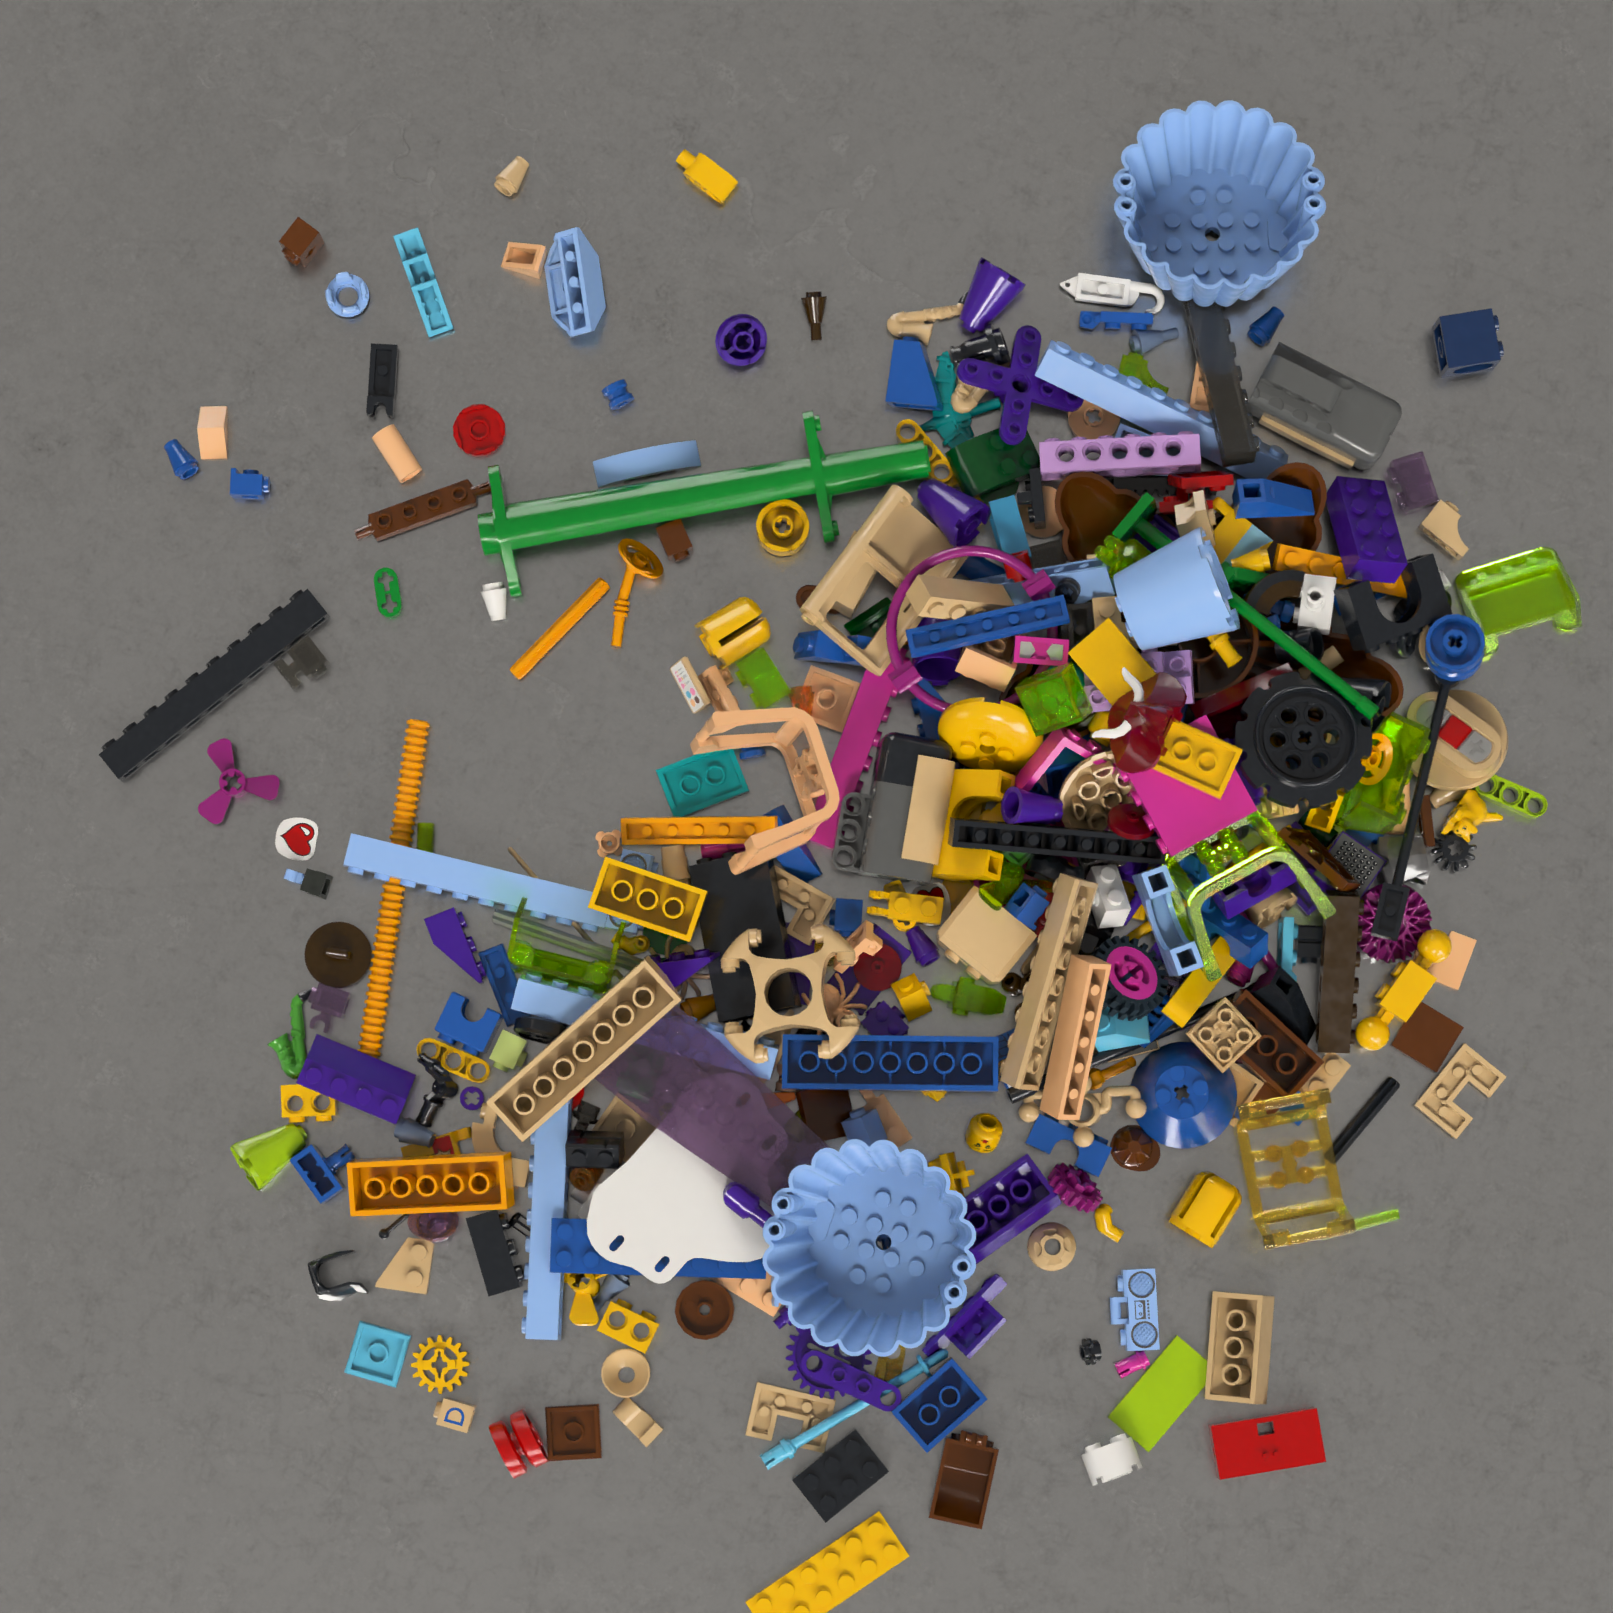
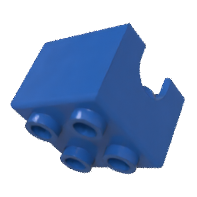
M452 992L435 1026V1030L439 1032L437 1038L452 1045L456 1041L463 1043L462 1049L475 1056H479L480 1052L486 1054L500 1027L503 1015L487 1008L484 1016L479 1021L471 1022L465 1015L469 999L456 992Z

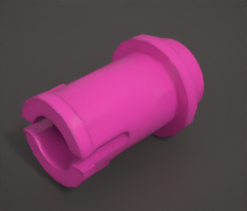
M1144 1350L1140 1352L1135 1351V1354L1114 1363L1121 1379L1137 1370H1146V1366L1150 1365Z

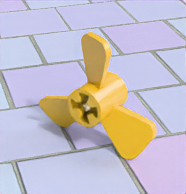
M564 1273V1283H568L575 1293L569 1314V1319L573 1324L577 1326H593L598 1323L599 1317L592 1298L597 1295L600 1289L598 1278L608 1274ZM586 1277L590 1280L586 1285L584 1282H580L581 1278Z

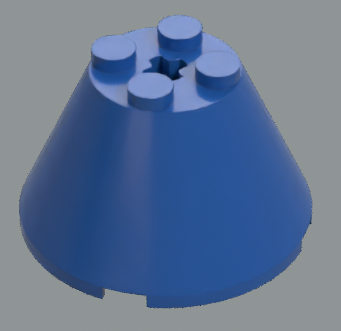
M1175 1042L1159 1047L1160 1049L1151 1052L1140 1063L1131 1082V1086L1138 1088L1141 1099L1144 1100L1147 1106L1144 1116L1136 1119V1121L1148 1136L1168 1147L1188 1149L1211 1142L1226 1129L1235 1112L1237 1088L1230 1068L1221 1073L1192 1042ZM1183 1087L1187 1088L1189 1097H1182L1181 1100H1178L1177 1090Z

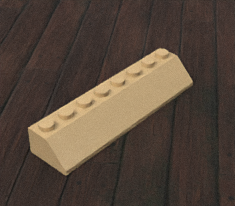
M1060 873L1059 878L1053 884L1054 896L1052 903L1048 905L1045 912V918L1047 919L1045 927L1038 936L1039 947L1037 954L1033 957L1030 964V970L1032 971L1030 979L1024 985L1023 1003L1015 1016L1017 1024L1014 1033L1010 1035L1008 1040L1009 1051L1007 1058L1004 1059L1000 1068V1073L1002 1074L1000 1081L1014 1088L1039 1091L1055 1036L1071 954L1078 955L1098 883Z
M648 955L498 1089L486 1103L523 1142L679 1003L682 998L667 975Z

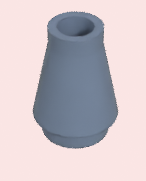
M402 1117L395 1127L394 1137L398 1138L401 1143L431 1148L435 1141L436 1133L431 1132L410 1117L407 1119Z

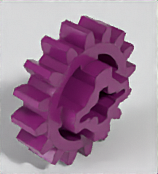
M1065 1163L1056 1164L1047 1177L1050 1180L1048 1184L1054 1187L1053 1192L1061 1196L1060 1199L1069 1207L1076 1206L1080 1212L1082 1209L1086 1213H1089L1090 1210L1093 1212L1103 1199L1100 1195L1102 1191L1096 1188L1097 1183L1092 1182L1090 1176L1080 1168L1075 1170L1071 1164L1068 1167Z

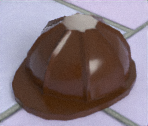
M1127 1125L1120 1128L1112 1137L1110 1143L1112 1148L1111 1155L1119 1166L1133 1171H1148L1158 1163L1160 1147L1157 1141L1148 1136L1140 1126Z

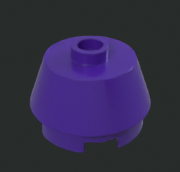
M737 314L729 317L720 325L716 333L715 344L719 355L727 363L745 366L756 362L763 355L767 344V334L763 324L757 318L748 314Z

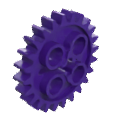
M795 1327L799 1335L789 1336L795 1343L794 1345L786 1346L788 1350L793 1351L792 1355L786 1356V1360L793 1361L794 1363L788 1367V1371H797V1374L792 1379L794 1381L800 1378L803 1380L800 1385L801 1389L809 1385L810 1395L816 1389L819 1390L820 1398H823L825 1391L829 1392L831 1399H834L835 1391H839L842 1397L845 1396V1393L809 1377L803 1372L801 1359L805 1353L812 1350L807 1347L808 1343H812L825 1351H828L830 1347L833 1348L834 1355L849 1361L851 1366L866 1373L868 1371L863 1368L864 1365L872 1364V1361L865 1359V1355L872 1353L869 1349L859 1356H843L839 1351L838 1343L825 1347L815 1342L811 1335V1328L800 1329ZM818 1357L819 1364L817 1365V1367H815L814 1369H809L810 1371L815 1372L820 1370V1368L822 1367V1360L820 1357Z

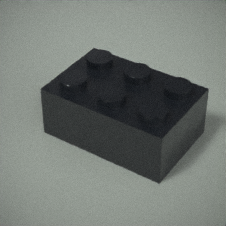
M492 1210L466 1218L488 1296L522 1287V1281L526 1279H524L522 1265H517L514 1255L518 1254L515 1240L508 1237L506 1229H510L511 1226L507 1213H501V1210Z
M854 1428L795 1475L792 1481L826 1523L885 1476L889 1470L857 1429Z

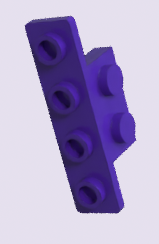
M998 1274L985 1280L977 1294L968 1298L963 1304V1308L955 1316L950 1317L946 1327L937 1335H933L928 1339L922 1351L929 1357L940 1349H946L953 1343L970 1359L1007 1321L989 1304L1007 1286V1283Z

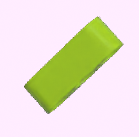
M1495 774L1488 780L1491 784L1489 792H1483L1479 786L1472 788V790L1477 791L1481 799L1528 819L1538 818L1547 810V800L1543 795ZM1505 789H1511L1515 793L1514 802H1507L1503 798V791ZM1530 799L1538 801L1540 805L1538 813H1533L1528 809L1527 804Z

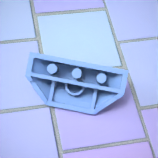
M575 227L555 233L554 243L549 250L544 265L551 316L571 337L595 331L606 308L599 256L581 229Z

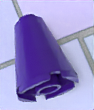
M981 257L959 317L963 321L961 326L972 333H975L976 330L982 332L985 329L984 326L990 324L1024 289L1026 284Z
M935 478L924 480L917 489V499L949 543L954 547L969 544L980 533L977 528L981 522L985 525L989 519L990 508L985 503Z

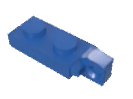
M1081 311L1079 324L1080 328L1093 330L1099 324H1105V329H1121V325H1131V330H1147V326L1153 325L1154 315L1152 313Z

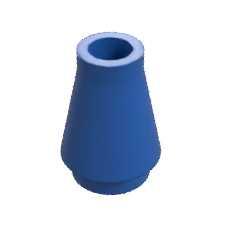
M1273 306L1268 312L1249 326L1250 330L1248 331L1250 339L1260 346L1270 343L1281 320L1284 318L1283 312Z
M173 439L165 444L164 449L167 452L176 476L184 480L190 478L198 471V461L177 439Z

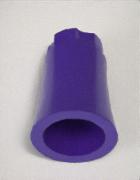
M1012 786L1006 790L1003 796L1001 814L1007 824H1055L1062 819L1063 803L1060 799L1053 798L1050 795L1037 794Z

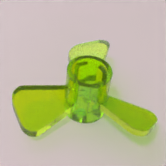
M1003 857L1000 881H992L980 885L978 893L987 905L999 911L1003 904L1009 902L1023 882L1031 888L1037 885L1048 893L1053 892V883L1042 880L1023 879L1024 869L1018 864L1007 862L1006 858Z

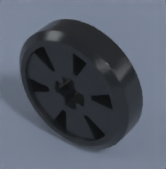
M520 1016L516 1018L513 1030L518 1036L525 1039L550 1044L569 1026L546 1018Z

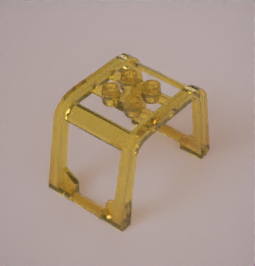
M1329 1088L1236 1106L1234 1115L1250 1206L1255 1228L1264 1250L1356 1233L1354 1218L1347 1210L1343 1201L1328 1125L1326 1108L1331 1103ZM1303 1104V1108L1272 1114L1266 1113L1267 1110ZM1316 1118L1319 1140L1309 1142L1296 1140L1291 1145L1280 1147L1270 1145L1265 1150L1251 1151L1249 1130ZM1322 1150L1325 1166L1315 1168L1302 1166L1296 1171L1297 1162L1294 1159V1155L1304 1157L1308 1152ZM1281 1158L1283 1159L1281 1166L1285 1173L1275 1171L1271 1176L1256 1177L1255 1162L1265 1160L1278 1162ZM1327 1176L1331 1198L1263 1211L1259 1189L1272 1186L1281 1189L1286 1184L1296 1182L1308 1184L1315 1178ZM1335 1212L1336 1219L1326 1221V1228L1290 1234L1288 1229L1270 1230L1268 1226L1270 1223Z

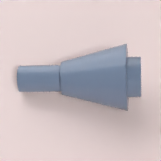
M1176 327L1163 331L1133 330L1132 336L1129 337V343L1133 352L1136 351L1138 355H1142L1162 344L1163 341L1178 338L1179 333Z
M606 1275L598 1296L593 1300L597 1313L606 1301L611 1300L630 1286L628 1275Z

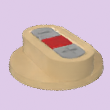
M1449 691L1427 785L1445 791L1468 790L1488 781L1499 770L1508 750V732L1501 714L1487 699L1470 691ZM1427 692L1418 696L1408 709L1407 720L1403 727L1401 738L1403 756L1408 767L1416 777H1418L1438 692Z

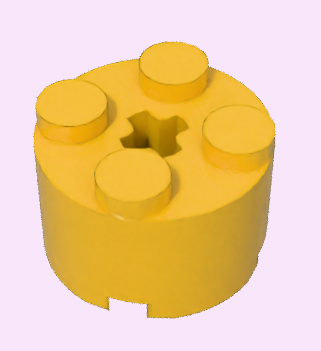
M783 499L769 503L760 511L757 517L756 530L758 540L761 546L773 555L789 556L796 554L808 540L809 520L807 514L799 504L791 500ZM782 522L787 523V528L790 530L779 533V528L776 526H781Z

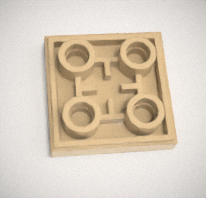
M1226 997L1218 1001L1185 1033L1221 1073H1224L1261 1037L1258 1031Z

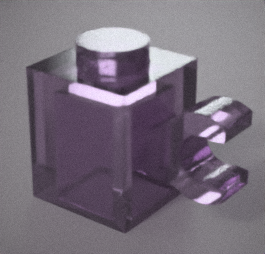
M321 983L318 984L317 988L313 987L308 1002L312 1003L311 1009L321 1013L311 1019L310 1028L314 1029L316 1023L321 1020L325 1023L323 1032L328 1033L331 1029L332 1016L344 1019L352 994Z

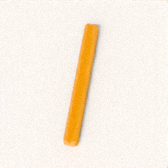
M598 578L510 668L511 673L516 678L522 679L609 590L610 586L604 579Z

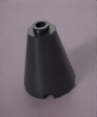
M1340 677L1380 708L1372 719L1369 720L1366 716L1361 719L1363 726L1370 727L1372 732H1376L1380 729L1386 717L1381 715L1384 707L1389 708L1391 683L1384 679Z

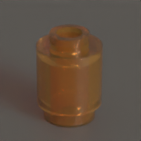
M573 1168L569 1176L570 1182L578 1190L589 1191L599 1180L604 1169Z

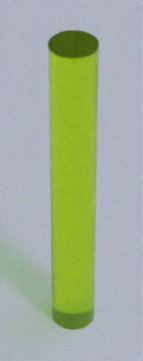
M1397 1209L1323 1229L1320 1230L1322 1241L1395 1221L1400 1219Z

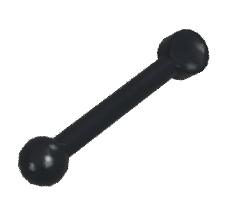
M403 1214L388 1228L381 1229L379 1237L381 1239L388 1238L389 1233L412 1214Z

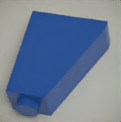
M904 336L903 340L894 339L885 402L891 407L943 411V404L926 347L915 337Z

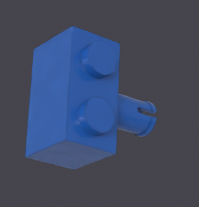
M311 1144L290 1159L320 1204H324L345 1189L337 1177L336 1171L356 1158L353 1152H349L342 1157V1155L351 1150L347 1144H344L343 1147L327 1158L326 1156L323 1157L314 1144Z

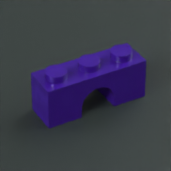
M1280 845L1257 857L1258 865L1249 876L1239 879L1236 873L1232 871L1211 883L1214 902L1228 920L1297 881L1294 863Z

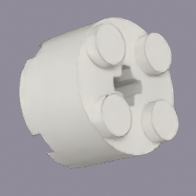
M1123 1433L1110 1438V1444L1101 1447L1100 1442L1085 1447V1454L1081 1455L1092 1486H1096L1098 1484L1097 1479L1100 1478L1102 1483L1130 1474L1133 1471L1132 1467L1135 1465L1137 1470L1143 1468L1132 1437L1127 1438L1126 1434Z

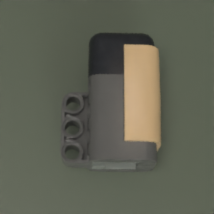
M898 732L886 734L879 741L870 794L851 792L844 796L840 802L831 854V862L836 869L892 881L900 880L903 883L927 886L931 884L933 867L939 863L956 764L951 761L952 749L948 743L938 739ZM855 798L859 801L860 808L857 812H850L847 809V799ZM845 824H850L855 828V836L851 839L845 838L841 833L842 826ZM841 850L847 851L851 856V861L847 865H842L837 860V854Z

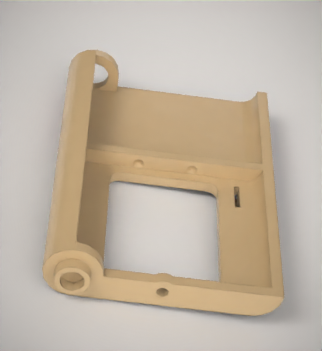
M892 485L800 608L801 617L806 623L818 627L864 668L877 676H881L891 663L886 641L887 619L868 645L861 649L827 620V613L864 563L870 564L898 588L906 575L923 560L940 551L954 547L938 527L911 505L913 502L912 496L897 485ZM968 556L944 561L932 567L923 575L953 578ZM905 596L897 620V643L899 650L907 641L905 630L916 628L924 618L917 615L907 596Z

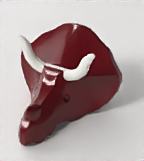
M1123 667V678L1131 686L1132 690L1119 698L1111 707L1107 722L1108 729L1097 730L1092 733L1091 737L1110 738V747L1116 766L1123 772L1134 774L1154 768L1160 757L1165 756L1168 749L1164 747V740L1172 723L1181 722L1183 717L1181 709L1185 705L1187 695L1179 681L1168 673L1159 672L1150 679L1140 683Z

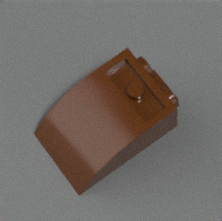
M961 1430V1434L952 1433L951 1437H945L929 1518L982 1530L999 1452L998 1448L993 1447L994 1442L987 1440V1435Z

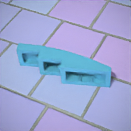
M416 227L393 235L428 337L454 329L419 228Z

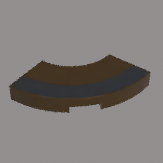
M1282 570L1269 574L1252 586L1244 600L1263 616H1267L1273 605L1280 599L1287 597L1299 598L1305 572Z

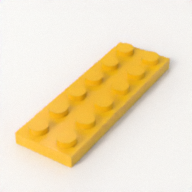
M877 1511L745 1601L752 1613H827L908 1558L909 1554L881 1512Z

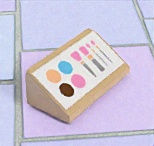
M688 657L681 658L671 666L670 671L692 713L696 714L710 707L711 701Z

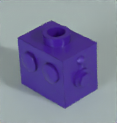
M885 1001L878 1002L875 1008L867 1010L865 1012L866 1018L860 1022L870 1035L903 1036L908 1033L909 1029L908 1025L903 1021L906 1016L895 1005L890 1008Z

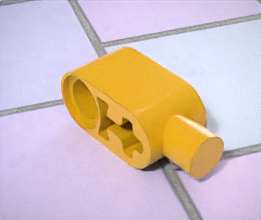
M684 149L676 159V162L686 169L683 175L720 204L726 200L738 184V181L732 175L700 152L695 157Z

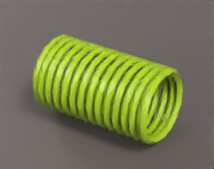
M417 823L416 846L418 847L416 848L418 850L434 852V823Z

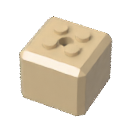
M976 886L971 888L936 933L937 944L946 951L944 955L955 964L958 962L962 963L967 967L965 972L976 981L981 978L988 985L999 984L1037 937L1031 929Z

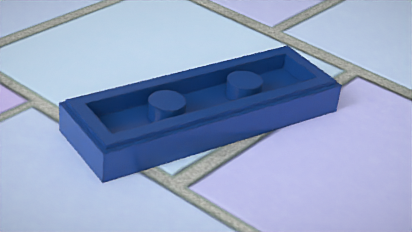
M501 943L479 952L478 955L506 1026H513L516 1018L520 1016H532L531 1014L511 1009L518 980L504 944Z

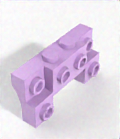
M1158 648L1143 650L1141 655L1156 673H1168L1179 681L1187 695L1185 704H1195L1192 651L1158 652ZM1084 673L1086 713L1110 711L1112 705Z

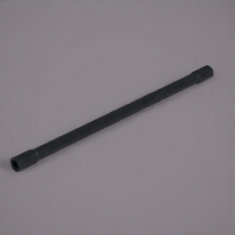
M1256 982L1243 989L1251 992ZM1238 991L1225 997L1230 1000ZM1222 998L1199 1007L1183 1028L1173 1023L1152 1042L1194 1025ZM1134 1045L1101 1052L1097 1051L1093 1053L1090 1069L1136 1050L1141 1046ZM1047 1073L1042 1077L1039 1091L1044 1089ZM1014 1087L1006 1089L1012 1104L1038 1092Z

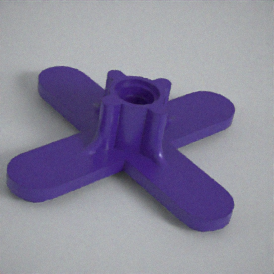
M1029 325L1020 327L1015 334L1009 368L974 358L963 359L957 367V376L963 383L993 391L995 396L1000 397L1003 409L999 435L1009 445H1017L1025 438L1031 402L1067 412H1074L1082 406L1084 399L1035 376L1041 346V334L1035 327Z

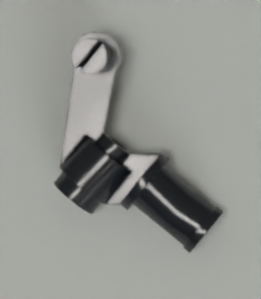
M421 1053L417 1061L425 1067L426 1072L435 1081L432 1085V1092L423 1097L424 1103L416 1118V1122H419L422 1126L431 1127L439 1107L444 1105L443 1101L445 1099L456 1096L458 1086L450 1078L449 1071L441 1066L439 1060L430 1058L426 1053Z

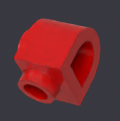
M1028 549L1010 554L1033 570ZM1003 563L1007 579H1013L1014 583L1026 580L1015 569Z

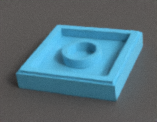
M360 1320L344 1373L396 1388L412 1335Z

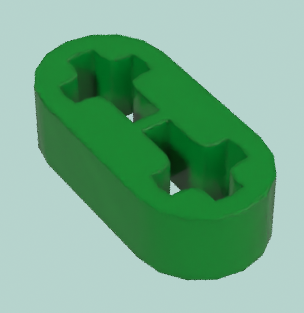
M381 568L374 575L377 606L379 612L384 617L393 619L400 615L402 611L399 579L392 569ZM385 573L393 578V581L389 582L390 591H386L384 584L379 583V580L383 579V574ZM387 595H391L392 602L397 603V607L393 608L392 613H389L387 609H383V605L387 604Z

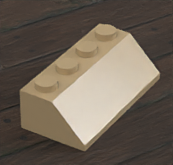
M1213 1291L1205 1399L1248 1404H1267L1274 1296Z

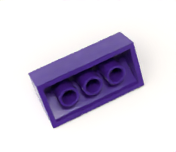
M316 1034L296 1084L396 1125L416 1075Z
M1028 1154L1018 1159L965 1197L967 1213L964 1219L970 1221L976 1231V1240L968 1250L974 1255L976 1264L1062 1204L1058 1194L1053 1192L1054 1189L1048 1184L1049 1182Z

